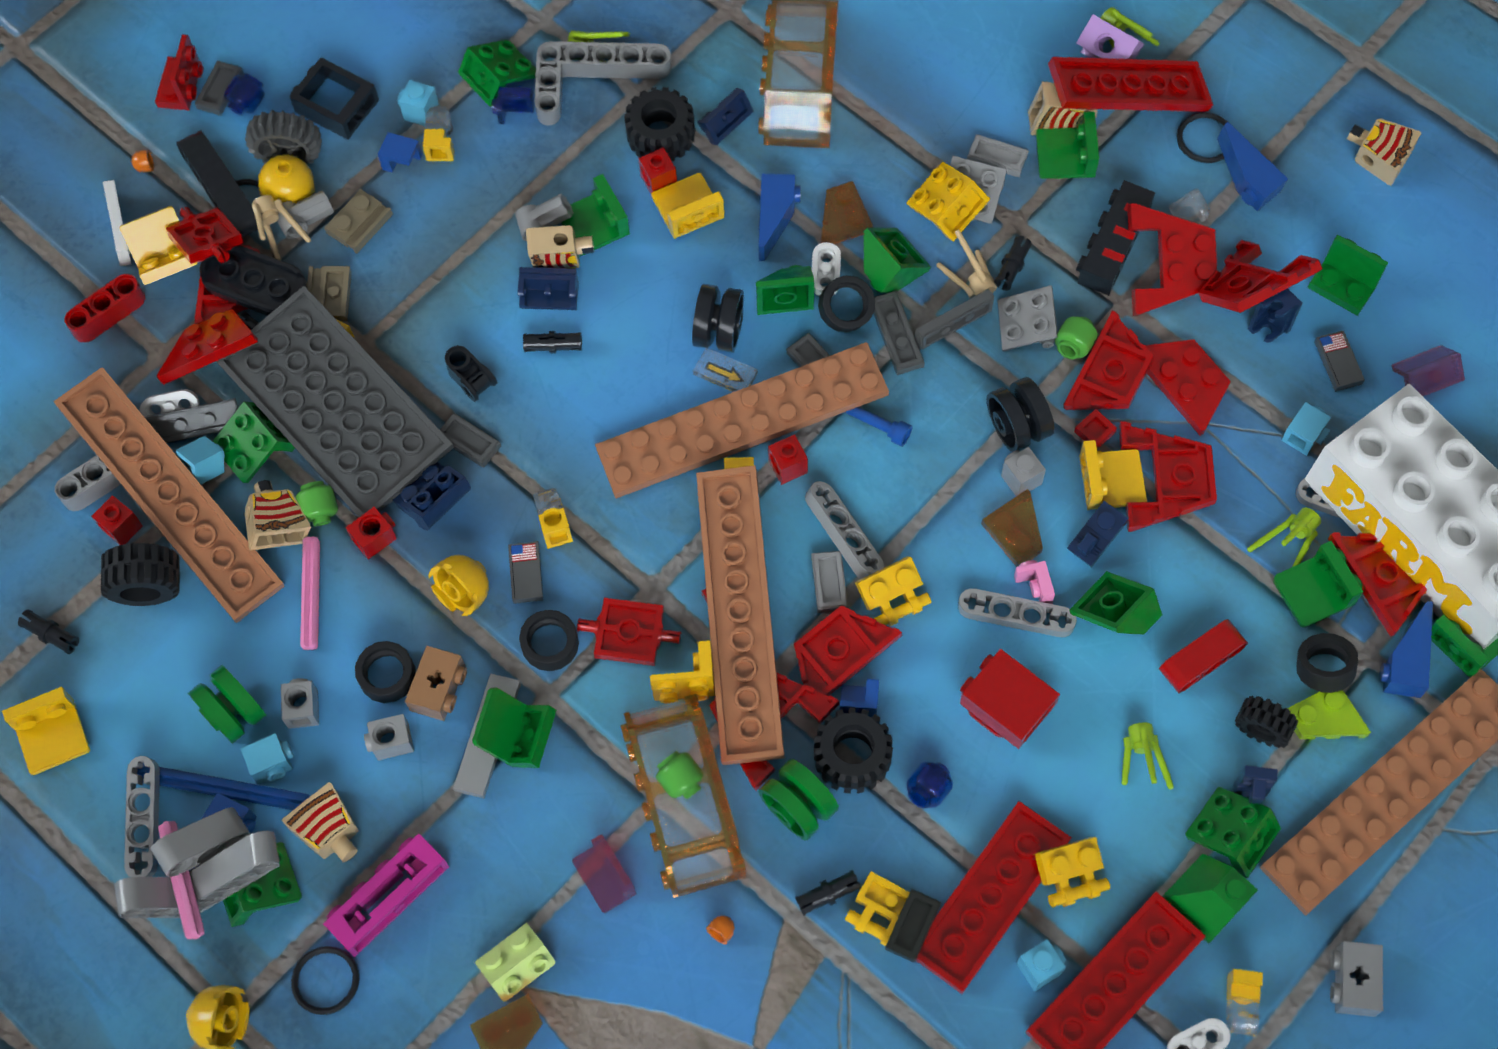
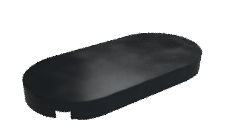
M240 245L226 251L230 255L227 262L224 260V263H220L215 255L202 261L199 268L201 280L208 292L267 316L303 286L308 289L304 275L296 266Z

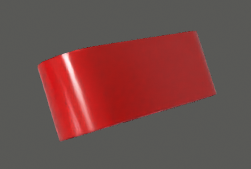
M122 274L71 308L65 315V324L77 341L82 343L90 342L144 304L145 294L133 275Z
M1226 619L1167 659L1159 667V670L1178 693H1181L1237 655L1247 646L1248 642L1231 621Z

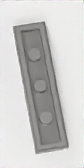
M490 673L453 787L454 791L485 798L497 758L474 746L472 739L488 689L496 687L517 698L521 686L520 680Z

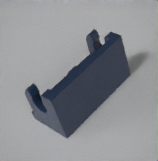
M519 267L518 296H520V309L577 310L579 281L576 269Z
M1287 288L1257 304L1248 330L1255 334L1263 327H1267L1272 333L1265 337L1264 342H1272L1284 332L1287 334L1291 331L1303 303Z

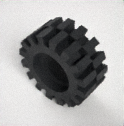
M1249 696V698H1245L1235 719V725L1240 728L1239 730L1242 733H1247L1246 736L1249 738H1256V741L1259 743L1265 742L1270 747L1273 744L1276 748L1281 746L1284 748L1289 744L1298 720L1294 714H1290L1291 711L1289 709L1281 708L1282 705L1279 703L1273 704L1270 699L1266 698V700H1263L1259 696L1256 698Z

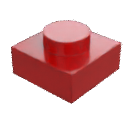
M1095 409L1075 427L1074 432L1084 441L1095 440L1098 449L1116 433L1117 427Z

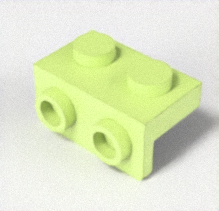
M525 923L475 961L477 967L503 1002L509 1000L556 963L528 923Z

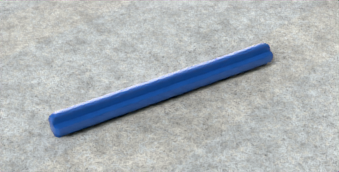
M144 764L141 769H137V774L143 777V783L144 774L150 772V768ZM159 767V786L213 796H216L218 792L230 799L294 810L310 797V795Z

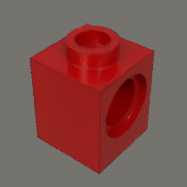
M664 147L638 158L641 178L650 193L677 182L676 168Z
M795 434L768 446V460L781 485L808 473V457Z
M113 495L91 516L100 529L119 545L126 544L143 527L134 512Z
M375 506L345 527L351 540L368 560L397 539L393 528L396 526L394 521L386 512L380 514ZM380 528L376 534L368 535L371 529Z

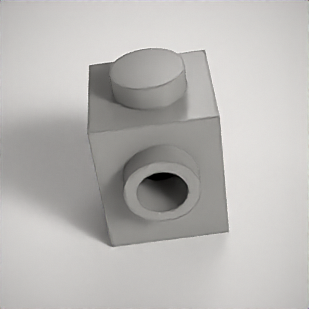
M1027 447L1021 452L1015 450L1005 458L1001 477L1015 496L1020 498L1042 485L1046 469L1032 450Z

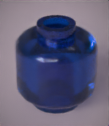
M244 73L243 76L235 75L223 94L224 98L229 102L227 107L238 115H242L243 112L248 114L254 113L265 96V92L262 89L263 84L247 73Z
M922 762L906 782L908 797L912 803L920 808H937L953 788V780L948 768L938 762Z

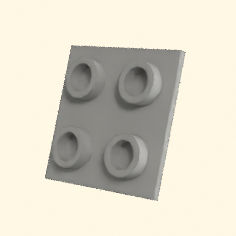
M952 156L950 166L971 178L990 198L989 202L976 215L974 220L992 224L1000 193L1004 187L1007 169Z
M1052 285L998 299L1003 351L1037 342L1041 343L1043 348L1054 346L1055 338L1058 336Z

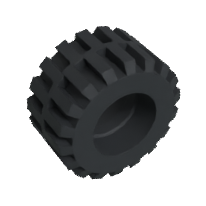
M653 87L650 92L643 90L640 92V97L634 96L631 99L632 104H628L626 107L625 127L627 141L631 150L636 151V156L640 158L664 147L673 162L676 156L681 158L685 155L684 150L689 151L691 149V142H694L695 139L694 113L691 103H688V99L684 95L680 97L679 91L673 90L670 92L667 87H663L662 90H657V87ZM658 121H666L672 124L668 128L661 130L648 127L650 124Z
M130 543L113 547L102 554L101 593L108 600L130 606H150L170 601L178 596L180 591V557L176 554V551L156 544Z
M849 708L848 713L845 714L842 709L836 711L834 718L831 715L825 718V724H820L817 729V736H815L814 760L817 772L822 773L821 779L825 783L828 781L832 783L831 788L838 790L839 786L843 787L844 793L851 794V789H857V794L863 793L864 788L867 786L870 790L875 788L878 780L880 782L883 781L886 771H889L891 765L893 740L892 735H888L889 728L885 723L880 724V717L876 714L872 718L869 717V710L862 709L861 713H855L856 708ZM858 738L868 744L872 754L864 762L850 764L842 761L836 755L834 748L844 739Z

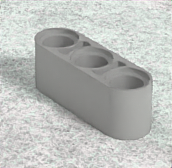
M96 455L60 478L55 485V493L68 510L80 511L121 484ZM102 474L99 479L93 480L97 475ZM77 490L74 495L68 497L72 491Z
M229 807L160 838L152 845L151 851L166 876L174 877L201 865L250 835V832L235 808Z

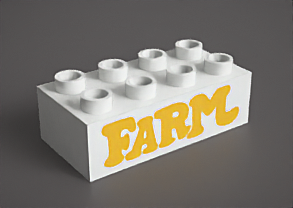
M1409 383L1324 446L1305 480L1357 535L1359 533H1371L1377 538L1375 542H1381L1385 546L1383 550L1416 584L1422 583L1427 588L1421 600L1424 603L1427 601L1433 602V612L1439 618L1444 614L1449 620L1455 621L1472 642L1478 643L1485 649L1498 638V469Z

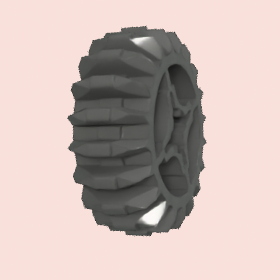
M271 110L270 113L261 112L260 115L253 116V120L249 121L246 129L245 141L248 152L254 154V158L262 159L263 163H266L275 156L288 154L298 157L307 164H311L314 162V159L318 158L322 139L319 127L314 125L313 121L305 120V116H297L294 112L291 114L285 113L284 110L282 112H275L274 110Z

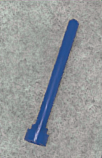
M861 407L844 412L888 433L887 437L891 438V442L901 447L906 444L912 432L913 426L906 422L894 421L892 423Z

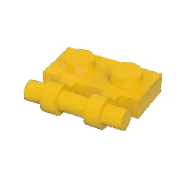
M910 556L855 582L867 610H872L878 606L882 614L873 619L889 627L899 623L898 619L910 613L915 615L923 610L922 607L932 603L927 592L916 597L913 589L923 585V582ZM903 595L906 602L892 608L889 601Z
M1096 837L1085 838L1035 853L1042 885L1055 884L1057 893L1048 895V902L1051 907L1059 905L1067 907L1075 904V901L1085 897L1088 899L1100 896L1101 892L1110 890V883L1107 878L1096 880L1094 877V871L1104 868ZM1080 876L1082 885L1071 888L1068 879Z
M871 871L855 899V902L865 907L863 913L859 914L850 909L845 921L854 925L855 930L862 934L867 932L881 940L880 944L886 946L910 892ZM874 913L891 921L887 929L871 920Z

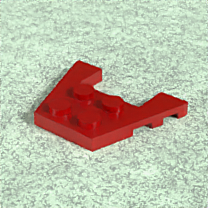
M1135 203L1128 205L1129 231H1158L1160 288L1132 290L1133 316L1141 315L1198 294L1213 273L1217 271L1215 229Z
M1241 240L1236 245L1237 252L1234 255L1229 254L1225 258V267L1221 272L1215 271L1198 293L1202 302L1241 313L1321 271L1322 267L1319 259L1304 255L1298 256L1280 271L1251 265L1250 263L1262 254L1260 246L1256 243Z
M1120 421L1119 436L1121 450H1152L1156 502H1127L1128 532H1133L1216 503L1217 494L1212 445L1176 435L1174 437L1157 433V430L1147 427L1144 430L1131 426L1132 423Z
M777 673L781 719L796 704H799L821 724L839 706V700L835 697L824 695L815 691L810 686L801 685L788 679L787 676ZM715 698L709 707L718 722ZM767 760L740 763L755 791L775 772V768Z

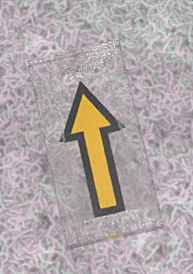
M705 348L693 369V375L732 392L751 386L758 374V369L709 348Z

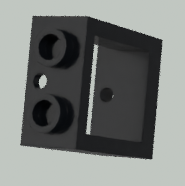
M322 57L315 65L309 68L305 78L299 85L293 88L289 96L295 113L305 116V118L349 140L379 101L374 84ZM327 78L356 92L338 115L310 101Z

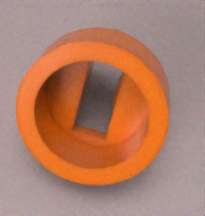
M149 149L134 153L131 163L137 171L144 173L154 171V161Z
M724 915L717 916L706 927L710 936L721 944L728 943L735 929L733 921Z

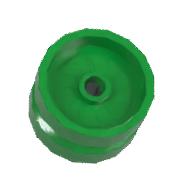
M221 665L210 674V681L219 691L216 695L206 684L199 683L188 692V695L200 708L198 711L216 731L220 730L233 744L245 734L244 727L235 718L236 715L239 714L248 724L255 725L266 716V713L237 679Z
M789 759L779 769L781 781L769 779L758 792L762 801L783 825L799 838L808 840L819 829L817 818L820 820L830 819L839 810V805L829 789L818 777L800 762Z

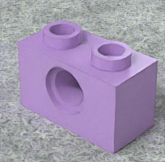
M1094 14L1076 44L1083 47L1080 53L1089 58H1096L1098 56L1100 58L1136 59L1144 45L1141 41ZM1113 39L1115 43L1114 49L1109 53H1104V42Z

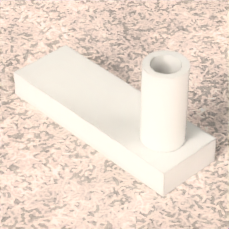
M114 180L104 181L103 186L120 266L131 265L129 255L131 252L120 231V225L123 224L115 182Z

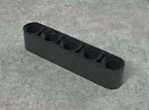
M202 130L176 142L182 157L214 206L218 207L241 233L242 238L257 231L258 227L252 205Z

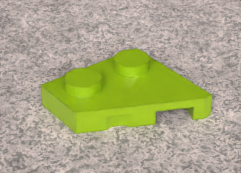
M1343 690L1333 693L1317 692L1287 708L1291 711L1290 714H1294L1298 720L1295 733L1299 739H1315L1317 737L1339 739L1341 736L1366 738L1371 733Z

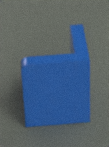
M388 132L377 155L382 170L393 172L397 163L410 165L413 158L420 160L423 154L419 140Z
M867 679L866 687L842 685L840 710L842 709L845 714L848 713L849 708H856L855 713H861L862 709L869 710V717L872 718L874 714L877 715L879 679Z

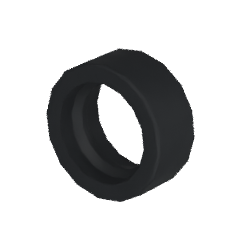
M846 275L836 278L823 289L819 296L818 309L821 318L827 326L835 331L847 333L858 330L871 319L875 311L876 301L873 290L865 281L855 276ZM844 287L857 291L863 301L861 314L856 319L850 321L841 320L836 317L830 306L831 297L834 292Z
M543 610L536 612L527 618L521 627L519 641L523 655L530 665L539 670L554 671L562 669L571 663L577 654L579 640L575 625L567 615L560 611ZM547 625L561 627L567 636L565 648L552 656L537 654L531 644L532 635L535 631Z
M1320 633L1312 635L1302 642L1298 649L1297 674L1305 685L1319 692L1333 693L1344 690L1354 681L1358 666V652L1354 645L1346 638L1331 633ZM1320 654H1330L1341 659L1346 666L1341 670L1333 672L1323 671L1315 668L1309 663L1308 659Z
M389 641L376 642L365 648L358 656L355 665V678L364 694L373 701L381 703L395 702L405 697L416 674L415 665L407 650L401 645ZM381 657H396L403 665L402 678L388 688H377L372 685L368 679V670L374 661Z

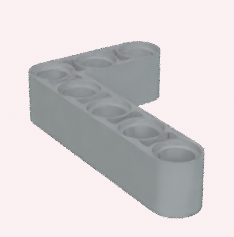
M553 41L542 43L538 47L536 60L535 107L537 119L540 123L548 126L554 125L560 120L563 77L665 78L671 71L670 50L667 46L656 43ZM551 57H552V58H555V59L552 60V61H546V60H545V59L551 58ZM575 58H581V59H582L581 61H577V62H576V61H573V59H575ZM609 59V61L607 62H601L599 60ZM629 59H635V60H637V61L632 62V63L627 62V60H629ZM655 60H663L664 62H662V63H655L654 61H655ZM546 82H554L552 85H544ZM546 106H552V107H553V108L550 109V110H544V109H543V108L546 107Z
M260 831L252 833L190 871L200 913L280 865L274 832ZM130 877L119 880L114 884L119 917L180 918L170 877Z

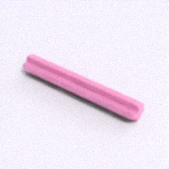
M315 536L305 537L302 546L300 645L303 650L307 651L318 648L320 541Z
M164 821L163 824L158 826L160 838L179 830L175 821ZM188 870L177 876L170 877L185 937L188 940H195L204 935L205 930Z

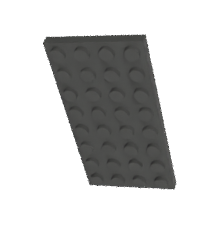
M305 286L300 288L251 330L258 338L257 343L216 361L326 483L333 488L358 518L374 506L381 512L404 488L420 478L424 470L431 465H435L454 448L452 442Z

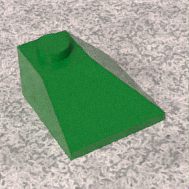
M898 228L865 229L864 273L871 280L870 284L875 290L881 293L899 291L931 269L927 261Z
M793 265L789 268H782L756 281L757 315L814 310V276L811 266Z
M1108 571L1069 610L1071 615L1114 632L1144 635L1162 616L1153 588Z
M1202 853L1162 897L1206 936L1204 940L1210 944L1254 896L1258 889L1234 867Z

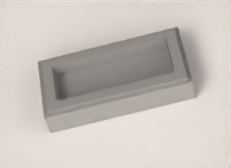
M976 134L967 159L1007 169L1006 174L1020 177L1029 150Z
M840 551L811 553L817 612H833L841 605L848 608L842 554Z

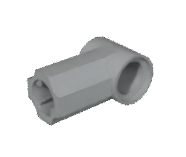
M322 190L297 203L291 201L282 203L284 208L305 232L309 225L334 213L327 196ZM279 212L277 223L288 239L300 237L299 233Z
M562 193L538 206L525 205L519 208L515 216L522 239L527 242L526 228L555 226L572 217L573 210Z

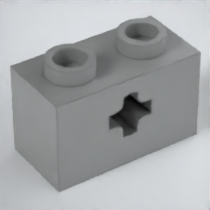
M1342 941L1335 950H1332L1330 958L1331 970H1335V983L1331 984L1330 1000L1332 1003H1335V1013L1376 1017L1383 1011V945ZM1353 972L1355 973L1356 979L1361 980V983H1359L1358 985H1356V980L1354 978H1350V975Z

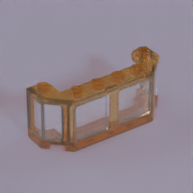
M772 0V4H768L765 26L770 27V32H764V49H768V55L762 56V72H766V78H761L760 95H765L764 118L759 117L758 130L759 134H764V145L830 148L839 0Z
M688 695L684 697V700L632 714L630 712L624 713L626 723L620 726L625 743L631 741V743L626 744L630 763L637 761L639 772L634 773L638 792L645 791L647 802L641 803L646 822L653 820L655 832L650 833L654 852L661 851L665 870L660 871L664 890L671 889L673 898L747 878L736 827L697 695ZM676 750L679 754L688 752L704 773L703 779L698 783L701 789L687 800L683 795L676 799L669 797L656 779V773L659 771L657 765Z

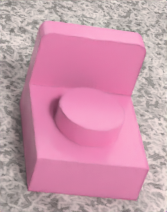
M1030 560L1016 567L1014 574L1015 583L1030 581L1033 598H1038L1039 602L1053 604L1055 592L1046 561L1037 562Z

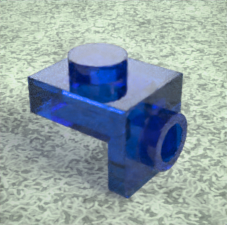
M522 86L499 87L498 98H493L492 103L493 114H497L499 124L505 125L507 112L534 113L535 103L532 88Z

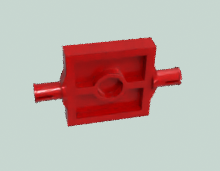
M185 206V210L182 207L179 215L183 220L166 228L168 238L190 264L204 261L215 255L220 263H224V260L227 262L230 255L226 251L243 243L241 233L218 207L198 214H194L189 207Z
M604 598L602 611L596 621L579 618L577 623V631L595 633L594 658L655 666L657 650L661 643L680 644L681 631L663 629L664 605Z

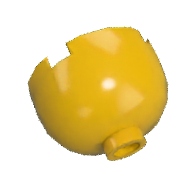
M288 154L275 156L269 159L261 168L258 176L260 196L271 195L274 201L281 199L282 203L288 201L297 203L315 193L312 171L304 161L296 156Z
M460 554L449 556L433 566L428 574L429 578L433 576L435 584L431 588L439 601L452 612H455L456 608L463 611L464 613L461 616L471 615L482 605L488 595L489 581L485 567L479 561Z
M215 985L202 990L196 995L187 1010L186 1020L189 1035L198 1046L204 1049L236 1048L231 1046L236 1039H243L249 1022L250 1008L248 1002H243L241 994H245L243 989L237 986Z

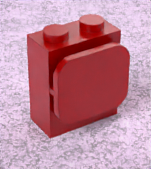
M1000 648L994 656L989 654L979 666V669L982 671L975 679L970 676L960 689L962 692L960 704L968 710L969 715L993 735L1005 738L1017 749H1020L1055 707L1060 694Z

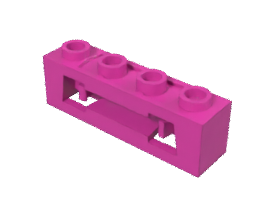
M417 834L414 838L406 839L400 845L399 852L391 860L383 861L375 869V875L367 883L362 882L357 885L351 892L352 897L343 905L335 906L328 913L327 920L323 925L354 958L449 868L445 859L420 834ZM406 869L413 879L406 878L369 914L371 918L367 920L360 911L364 910L366 912L404 876L402 872Z

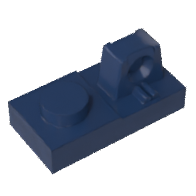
M736 88L712 112H707L697 123L700 129L705 132L709 142L717 145L754 110L744 90Z
M1103 501L1067 549L1092 568L1129 519Z
M1245 765L1233 783V792L1248 798L1249 803L1262 804V801L1265 800L1277 781L1278 769Z

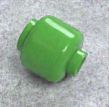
M1078 316L1068 317L1057 332L1058 337L1055 338V344L1058 352L1065 358L1072 360L1084 358L1095 344L1098 333L1090 319Z
M314 481L300 487L301 491L296 494V500L308 521L313 522L314 527L330 523V517L338 512L333 488L329 485H324L323 481Z
M676 750L657 765L659 771L656 773V779L669 797L676 799L683 795L687 800L701 789L698 783L703 779L704 773L688 752L679 754Z

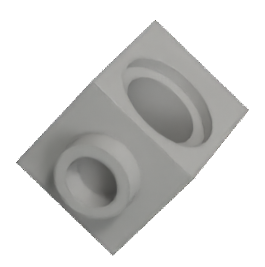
M298 678L291 680L290 683L281 684L282 720L288 729L319 725L318 690L312 680L308 681L307 679ZM306 697L303 705L299 707L293 706L298 698Z
M404 714L367 722L369 733L364 734L366 749L368 752H373L378 761L414 752L409 723ZM385 734H395L392 741L381 743V738Z

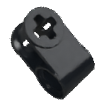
M453 346L445 353L448 374L472 401L476 402L479 399L478 395L489 386L497 384V380L491 371L481 364L464 346ZM457 361H465L461 366L453 365Z

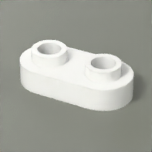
M821 243L813 250L812 272L814 276V293L818 296L821 295L825 288L821 284H829L840 277L841 252L833 243ZM825 258H828V259H830L831 261H830V262H823L822 260L825 259Z
M181 389L147 397L140 406V412L143 416L155 414L151 410V406L155 404L159 405L161 413L183 409L180 405L181 399H187L190 402V407L200 405V401L193 391Z
M1214 1018L1206 1019L1175 1035L1168 1042L1166 1049H1177L1180 1046L1186 1049H1225L1230 1041V1032L1222 1021ZM1207 1032H1212L1216 1035L1217 1040L1215 1043H1211L1206 1039Z

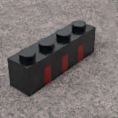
M1125 180L1119 190H1113L1108 202L1111 208L1109 212L1103 211L1098 222V227L1101 229L1098 234H1092L1087 245V249L1090 251L1087 256H1081L1076 271L1080 272L1078 284L1105 295H1110L1140 232L1129 231L1128 205L1135 203L1151 208L1155 192Z

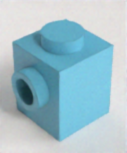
M409 80L405 89H402L398 96V104L400 105L404 120L429 128L440 106L435 87Z
M1305 402L1288 426L1281 441L1307 456L1315 443L1321 445L1331 430L1326 427L1331 417L1320 407L1312 406Z
M206 436L176 450L177 457L200 484L225 472V453L222 447L212 442Z
M276 733L240 748L250 775L257 784L267 780H279L286 775V772L293 770L289 760L294 757L287 740L282 742Z
M1048 939L1021 955L1016 965L1035 992L1062 975L1066 968L1064 965L1066 959L1057 945L1052 946Z

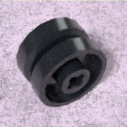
M702 284L697 298L693 321L692 344L694 347L708 349L716 335L718 350L734 353L743 321V290L728 288L721 300L718 286Z
M1024 377L1013 382L1010 385V391L1001 387L987 395L986 403L992 424L1003 444L1010 451H1020L1031 444V439L1039 442L1054 434V421L1049 405L1043 393L1031 378Z

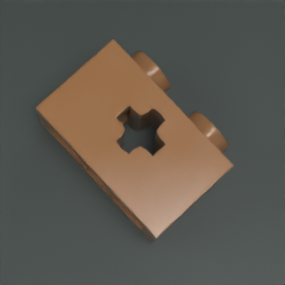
M426 645L405 699L409 711L445 721L447 713H452L455 707L457 697L454 694L458 684L462 685L467 674V667H465L461 655Z

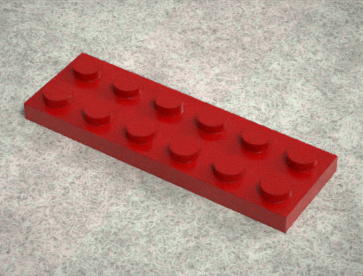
M1052 57L1048 63L1062 109L1209 112L1213 106L1198 61Z
M1018 801L935 917L916 961L963 994L1042 882L1035 853L1069 844L1072 837Z
M1155 892L1025 1033L1042 1049H1103L1206 936L1158 892Z

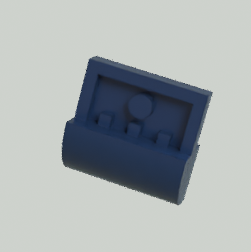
M437 462L435 465H431L424 470L422 476L414 483L404 488L393 499V502L399 509L412 517L419 527L428 531L471 490L467 479L448 465L444 467Z

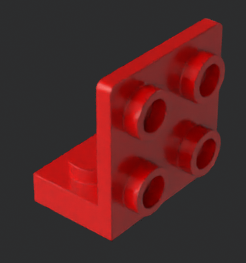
M182 34L176 57H167L155 99L158 108L189 111L192 100L196 99V85L198 78L202 77L203 64L198 59L196 47L192 45L189 35Z

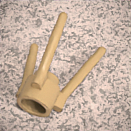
M263 195L252 202L251 207L255 214L260 239L265 240L267 235L275 259L281 260L270 224L278 220L279 212L307 243L311 242V238L284 208L281 199L274 201L271 195Z
M956 230L955 234L976 271L968 278L969 286L942 263H937V267L960 286L969 298L987 289L993 294L997 286L990 275L980 250H975L976 259L961 231Z

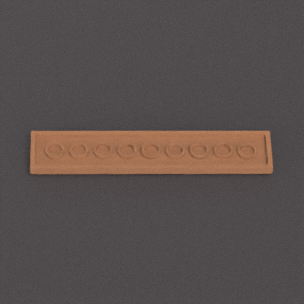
M865 342L595 444L615 499L886 397L889 395V389L868 343Z
M103 367L53 401L235 623H238L285 587L256 550L249 549L248 540Z
M756 465L698 472L696 477L722 765L783 759L785 758Z
M1482 669L1469 678L1261 865L1260 869L1305 916L1498 741V684Z

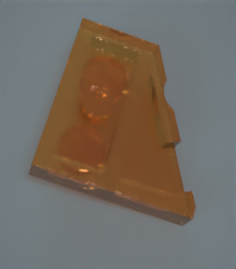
M853 181L827 189L821 243L837 244L864 235L866 228H873V224Z
M1028 489L982 519V526L1016 567L1042 553L1043 546L1031 493Z
M526 994L469 1026L481 1049H525L543 1025V1022L529 994Z

